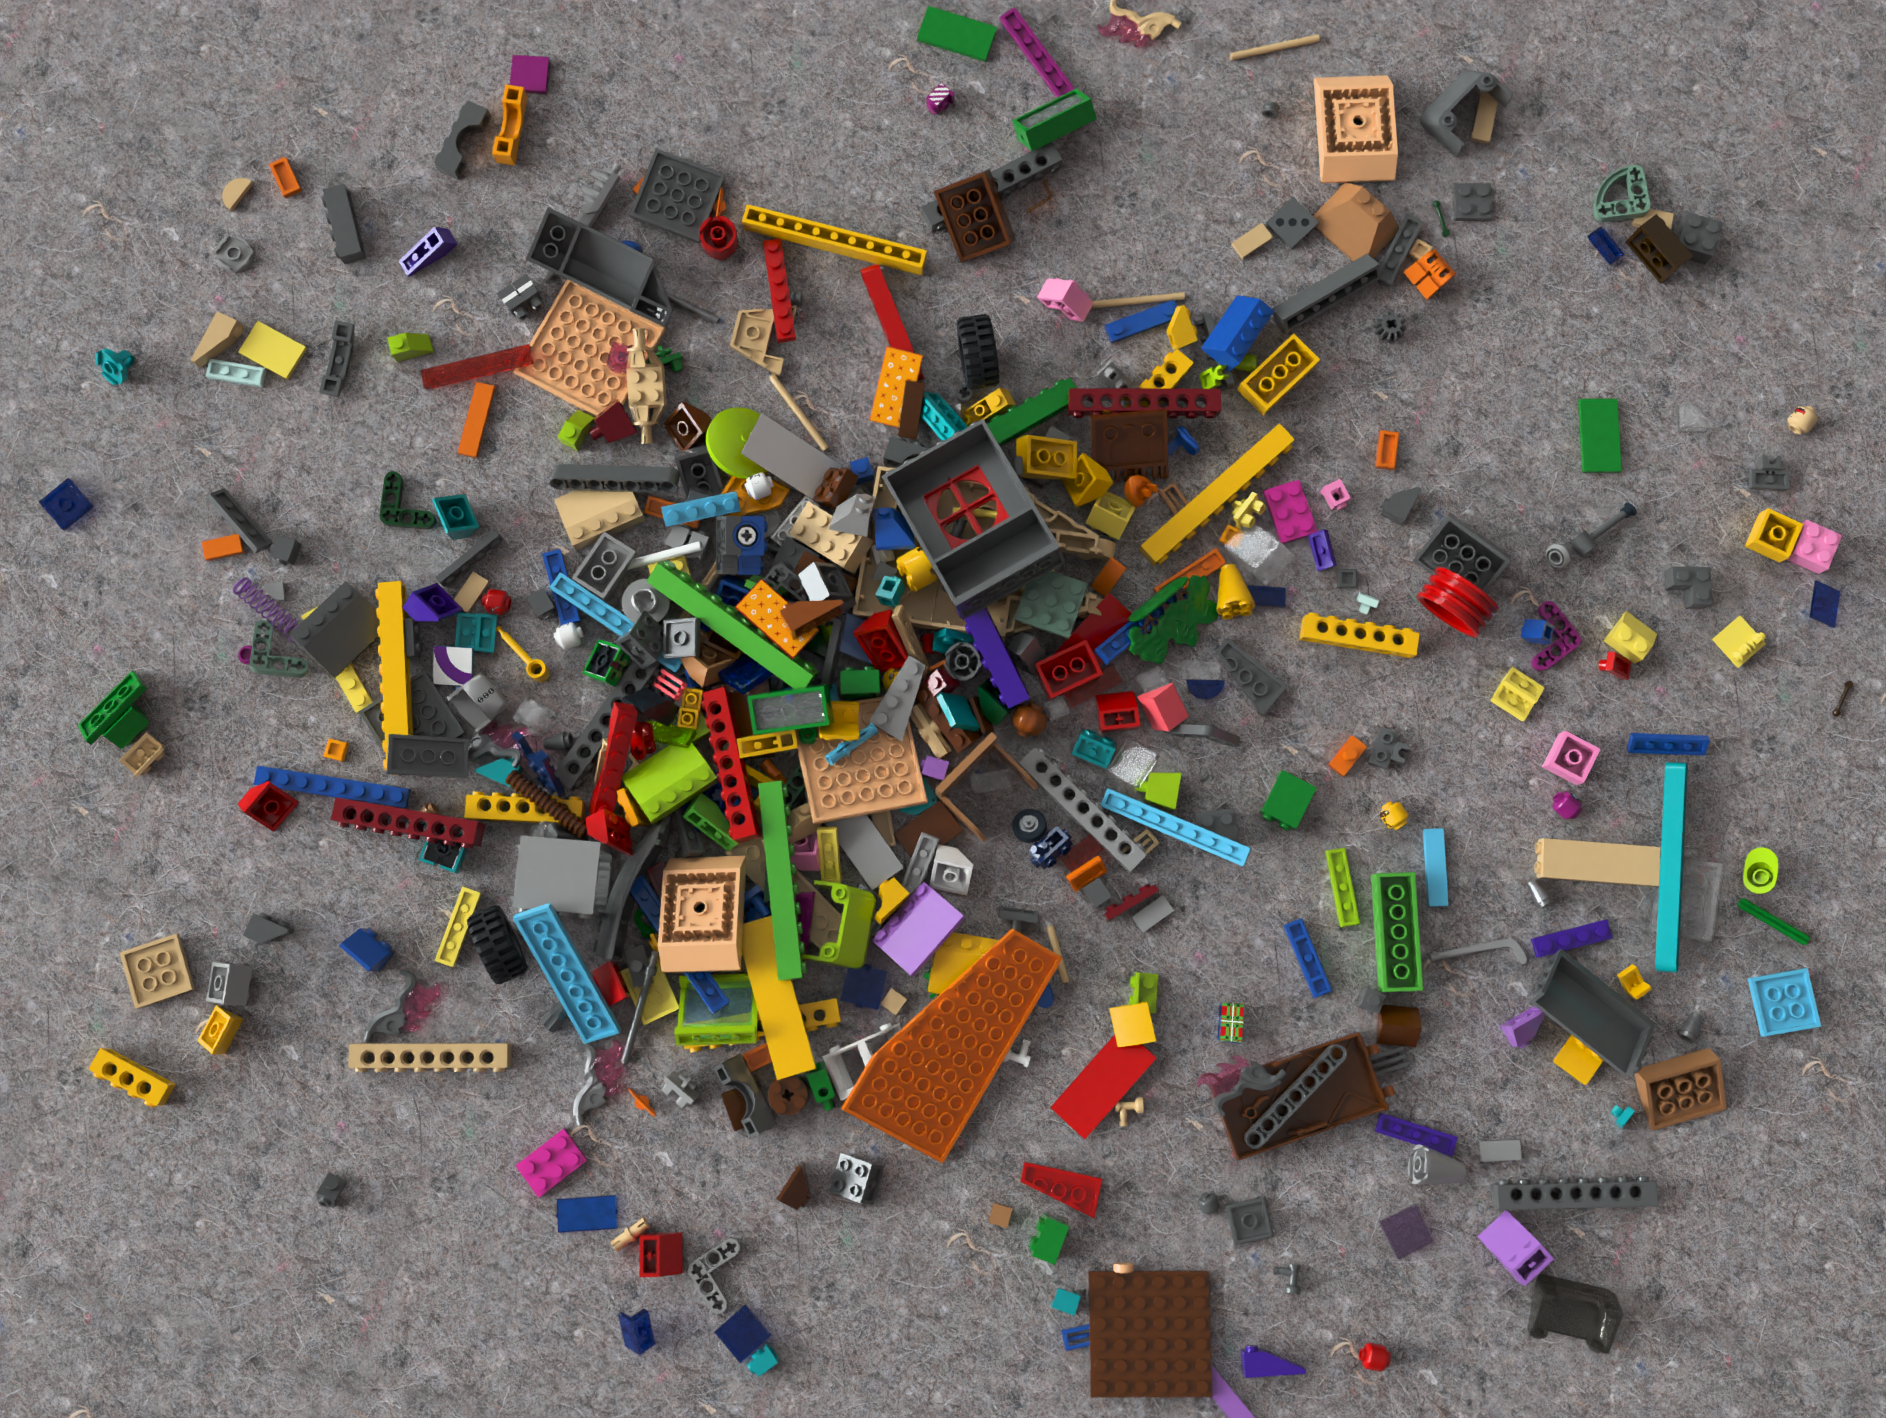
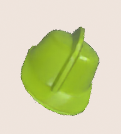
M1761 847L1751 850L1747 855L1743 882L1751 892L1764 894L1774 888L1779 865L1778 858L1773 851Z

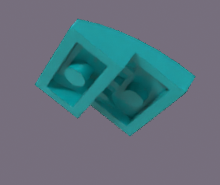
M457 613L454 646L474 647V653H494L497 615Z

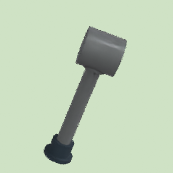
M1629 502L1625 503L1617 515L1591 534H1588L1585 530L1570 541L1571 545L1582 557L1597 546L1594 541L1624 518L1627 519L1631 515L1635 516L1637 514L1635 507Z

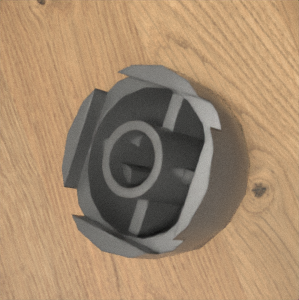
M967 642L956 643L946 652L944 666L947 673L954 679L960 681L971 680L977 677L983 669L982 660L984 658L981 652L977 653L973 644Z

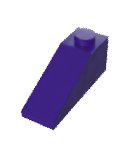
M434 227L399 262L407 276H411L446 256L458 244L449 229Z
M1248 1345L1246 1349H1240L1242 1374L1245 1378L1306 1374V1369L1303 1366L1258 1348L1257 1345Z

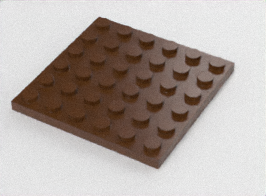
M1088 1271L1090 1397H1212L1208 1271H1133L1131 1273Z

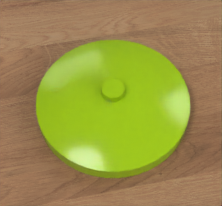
M733 407L721 411L711 421L706 432L707 450L715 464L724 472L742 479H747L760 472L764 474L769 472L741 454L761 415L760 413L748 408Z

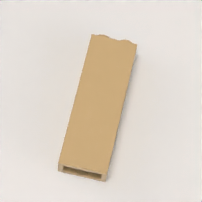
M1548 838L1538 839L1535 845L1537 862H1535L1534 871L1537 873V878L1646 887L1659 886L1660 847Z

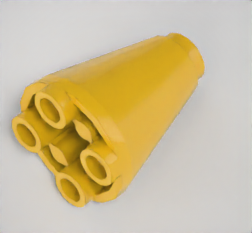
M1235 564L1222 566L1219 576L1216 607L1218 614L1222 615L1224 620L1239 615H1251L1255 602L1240 571L1236 568Z

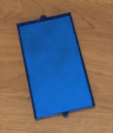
M616 1195L557 1199V1214L555 1217L558 1222V1233L617 1229V1213L619 1211L616 1210Z

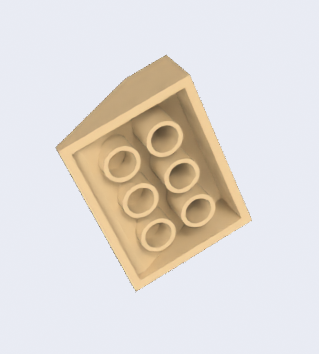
M575 490L554 499L566 532L576 551L596 543L603 532L612 536L646 521L634 492Z

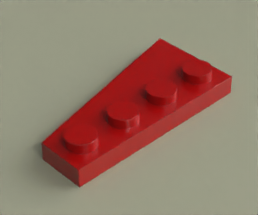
M1024 1161L1020 1182L1095 1218L1102 1178Z

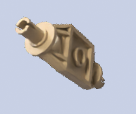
M645 328L633 329L634 346L627 349L629 355L626 373L629 408L634 420L632 424L640 427L641 444L653 443L652 426H654L653 424H659L658 420L667 405L664 365L653 351L654 347L646 346ZM645 351L647 352L651 364H646L644 355ZM654 408L652 419L650 421L649 409Z

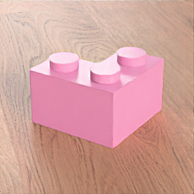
M1059 278L1047 279L1037 296L1047 308L1060 309L1070 320L1084 322L1094 304L1089 295L1082 291L1075 281H1065Z

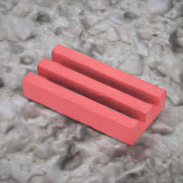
M661 668L660 672L662 674L661 676L657 675L656 679H658V682H654L653 686L674 700L679 701L687 683ZM666 676L680 684V689L665 679ZM664 683L678 692L677 695L663 687L662 684Z

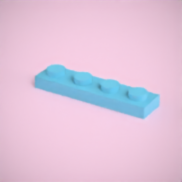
M736 491L661 507L666 527L741 511Z

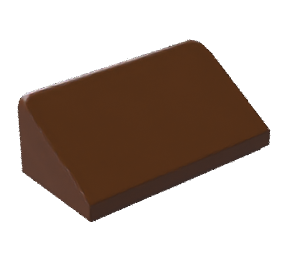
M971 697L968 703L980 727L978 729L980 735L985 736L994 732L992 723L982 714L979 697Z
M736 1088L722 1093L721 1097L734 1131L744 1128L741 1123L746 1112V1102L743 1095Z

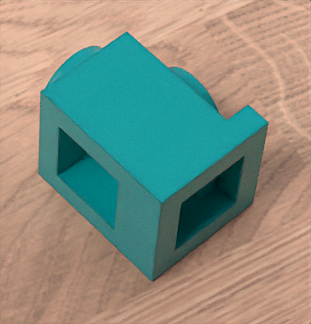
M884 575L875 595L881 605L895 608L899 605L898 603L906 587L899 577Z
M768 1342L764 1346V1351L759 1349L751 1356L753 1359L747 1364V1367L753 1375L756 1373L760 1377L776 1365L780 1358Z

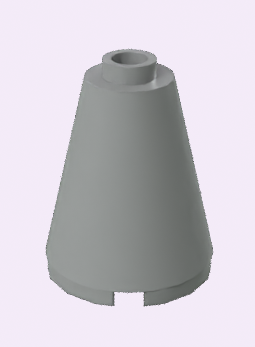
M1425 1145L1414 1147L1413 1150L1416 1152L1414 1156L1410 1155L1408 1162L1409 1178H1413V1184L1461 1183L1466 1178L1467 1169L1462 1162Z

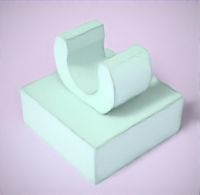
M1361 592L1358 594L1357 600L1361 602L1359 608L1361 613L1367 614L1370 606L1377 608L1379 603L1377 598Z

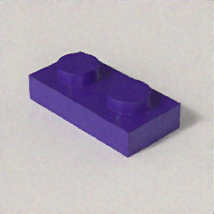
M1323 529L1308 535L1317 572L1337 566L1328 530Z

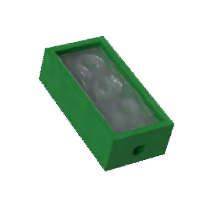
M1076 88L1012 120L1018 141L1029 150L1034 151L1096 120L1097 117L1091 99Z
M829 684L756 693L747 696L753 735L827 726L834 723Z

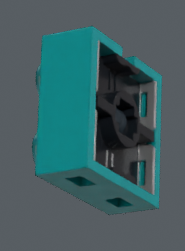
M442 827L441 834L444 833L445 827ZM438 840L437 843L425 841L418 860L434 866L440 864L442 869L459 873L468 850L467 848L461 847L462 844L456 843L455 846L445 845L443 840Z

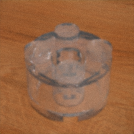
M528 695L514 713L513 719L520 725L525 724L529 727L527 731L535 737H546L560 718L543 702L536 703L534 702L536 698Z

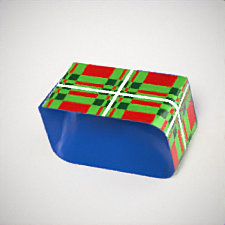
M1243 1003L1219 1004V1041L1241 1044Z

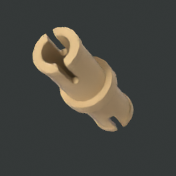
M642 1217L633 1226L625 1228V1232L611 1241V1245H615L613 1248L617 1252L631 1241L635 1242L639 1235L651 1228L650 1224H646L648 1223L646 1218Z

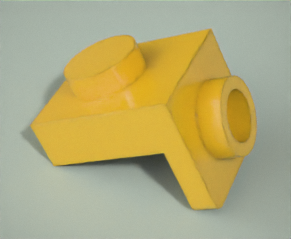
M1633 964L1617 974L1625 993L1635 999L1643 997L1652 990L1651 986L1644 982L1638 968Z

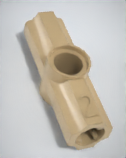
M920 703L913 706L910 718L916 725L920 737L925 744H928L935 757L941 759L952 752L942 737L941 730L930 718Z

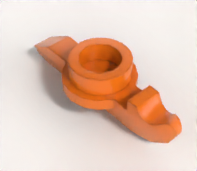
M720 187L718 200H716L713 210L716 212L715 217L721 216V213L726 209V204L723 201L724 192L722 187Z
M629 1088L630 1094L635 1099V1106L641 1110L646 1109L655 1117L657 1113L649 1105V1098L645 1095H638L636 1091Z

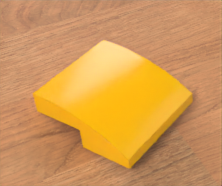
M1148 1001L1109 1008L1118 1047L1156 1041Z

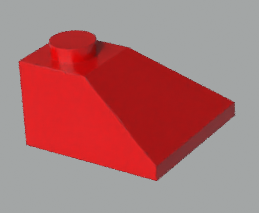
M267 781L251 788L238 802V806L245 814L274 832L297 806L299 801Z

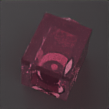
M613 342L606 362L612 372L621 374V372L626 373L629 355L627 349L632 347Z

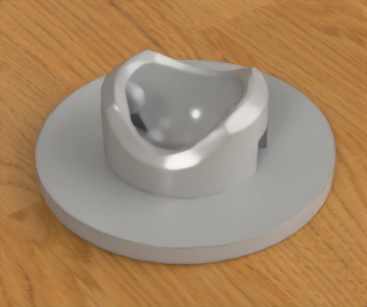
M648 579L634 581L626 588L623 594V611L633 623L636 622L644 610L658 623L665 618L669 611L670 598L646 582Z

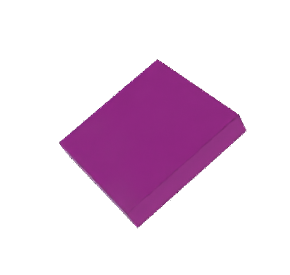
M512 55L509 85L524 87L526 93L547 94L549 57Z

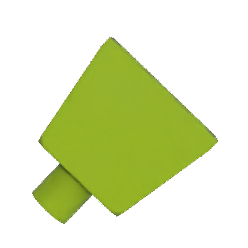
M1149 773L1147 781L1136 779L1134 791L1145 792V802L1174 811L1177 804L1181 773Z

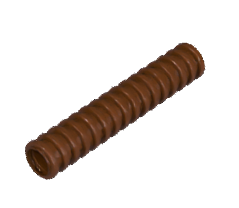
M513 770L507 776L505 782L507 785L510 784V787L515 788V791H520L522 796L525 795V798L530 799L531 803L534 802V805L539 806V809H544V812L546 814L549 813L550 817H554L555 821L559 820V824H564L563 827H568V830L570 832L573 831L574 835H578L579 839L587 834L585 820L581 821V817H576V814L571 813L570 809L567 810L566 806H561L562 803H557V799H552V796L547 795L546 791L543 792L542 788H537L538 785H533V782L531 780L528 781L527 777H523L522 773L518 774V770Z

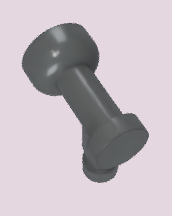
M1288 1263V1268L1274 1266L1273 1274L1289 1276V1284L1285 1286V1293L1301 1294V1288L1297 1285L1299 1264Z

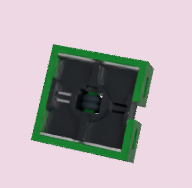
M598 639L582 674L593 680L616 687L622 675L621 670L623 666L626 667L630 657L618 645Z

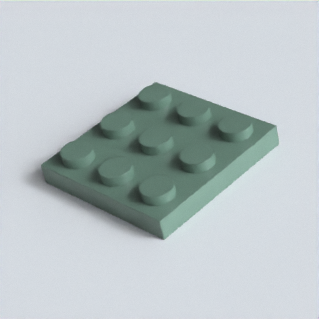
M1053 571L1042 575L1026 584L1014 621L1069 639L1088 583Z

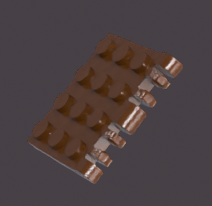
M1166 409L1090 416L1092 459L1105 468L1107 472L1114 470L1115 482H1120V470H1123L1124 482L1130 476L1138 475L1137 468H1140V476L1147 477V467H1152L1151 475L1153 479H1158V466L1160 479L1169 477Z

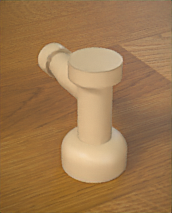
M1143 1097L1136 1098L1135 1102L1118 1101L1115 1105V1112H1119L1120 1126H1128L1127 1110H1135L1139 1114L1143 1113Z

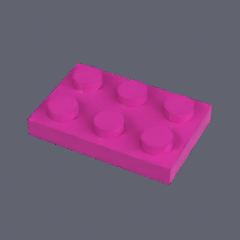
M1295 480L1262 492L1281 545L1318 532L1300 480Z
M564 1128L515 1166L539 1198L588 1161V1159Z

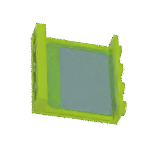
M748 973L712 975L730 1001L727 1006L715 1014L710 1012L686 976H679L681 991L678 1027H675L674 1032L676 1046L757 1043L758 1008Z

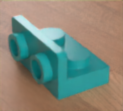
M944 628L934 632L932 650L946 655L948 649L956 643L967 642L973 644L976 641L973 635L969 636L968 633Z
M1082 729L1071 754L1107 769L1116 750L1117 743L1109 737L1105 736L1103 738L1098 736L1091 729Z

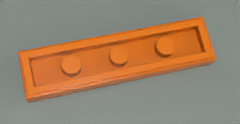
M476 382L457 452L459 455L473 458L478 457L495 386Z
M1215 548L1156 586L1153 590L1157 593L1175 579L1187 577L1188 582L1183 587L1186 590L1192 575H1198L1199 577L1205 575L1208 577L1226 565L1227 562L1218 549Z

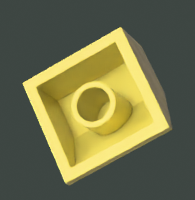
M1107 491L1104 496L1096 500L1086 524L1095 530L1106 533L1111 538L1120 540L1136 507L1129 501Z
M1625 611L1606 636L1604 642L1635 664L1643 660L1654 645L1657 633Z

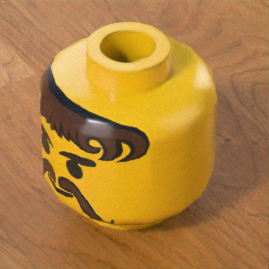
M1389 801L1382 806L1383 810L1379 816L1388 829L1393 828L1397 830L1408 823L1409 815L1400 802L1393 804L1392 801Z

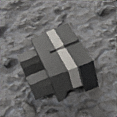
M527 274L513 282L518 293L511 284L497 293L511 314L521 321L528 318L529 314L525 309L529 306H532L535 311L544 307L540 294Z

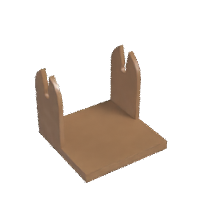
M993 732L936 787L935 795L983 842L987 838L946 796L992 750L1034 790L1038 788L1037 783L996 743L997 736Z

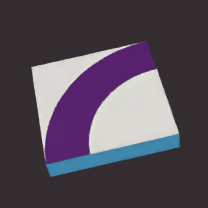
M435 645L433 683L462 686L473 678L474 647Z

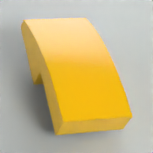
M685 688L682 704L679 708L677 727L697 729L704 690Z

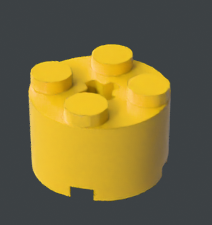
M916 547L896 560L898 565L896 568L901 576L905 575L907 579L906 585L910 592H917L937 581L936 574L932 575L930 572L933 567L922 550L920 551V547Z

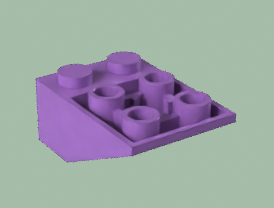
M1507 1210L1477 1236L1512 1277L1523 1286H1526L1554 1260L1549 1252Z

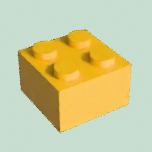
M1768 508L1758 514L1745 547L1780 563L1790 557L1803 524Z

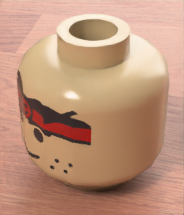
M1810 406L1797 407L1788 418L1789 429L1799 435L1810 432L1818 421V417L1815 414L1816 410Z

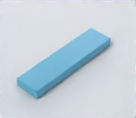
M1444 828L1423 829L1428 907L1449 906Z

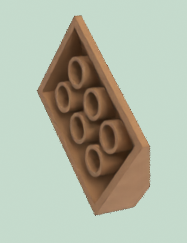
M1710 1048L1644 1066L1635 1074L1636 1086L1652 1131L1726 1110L1721 1059Z

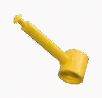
M498 626L496 632L499 631L502 639L527 664L526 671L528 675L536 682H545L550 676V670L544 662L539 659L533 660L507 632L501 629L502 626ZM542 667V671L539 674H534L537 668Z

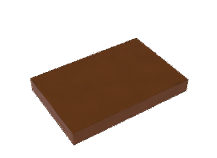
M939 800L897 831L894 836L912 858L921 832L940 838L938 844L945 845L963 832V829L942 801Z

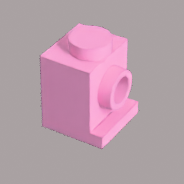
M1341 479L1324 486L1320 491L1331 510L1336 508L1339 511L1348 506L1347 502L1351 499ZM1333 495L1338 497L1337 501H1335Z

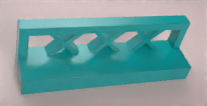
M923 392L920 416L941 440H947L956 432L968 428L965 422L939 393Z

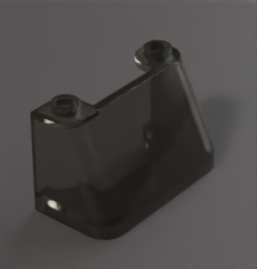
M1540 1274L1535 1283L1527 1330L1529 1336L1536 1339L1546 1338L1548 1331L1584 1339L1593 1352L1609 1354L1623 1317V1311L1617 1296L1608 1289Z

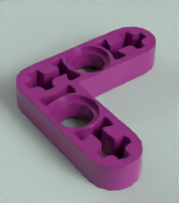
M1545 601L1540 604L1538 614L1542 620L1548 621L1553 626H1555L1556 620L1562 621L1564 628L1563 630L1554 628L1553 634L1557 640L1532 658L1531 665L1536 671L1548 669L1581 643V637L1552 601ZM1547 607H1550L1551 610L1548 613H1545L1544 610ZM1554 615H1557V616H1558V617H1555L1554 619H1552V620L1550 621V618H1551L1552 616H1554ZM1569 630V632L1566 633L1565 635H1563V636L1561 635V634L1564 633L1565 631ZM1573 637L1575 640L1569 644L1567 641ZM1553 646L1560 648L1561 654L1559 656L1552 654L1551 649ZM1546 656L1550 658L1543 665H1538L1539 659L1541 660Z

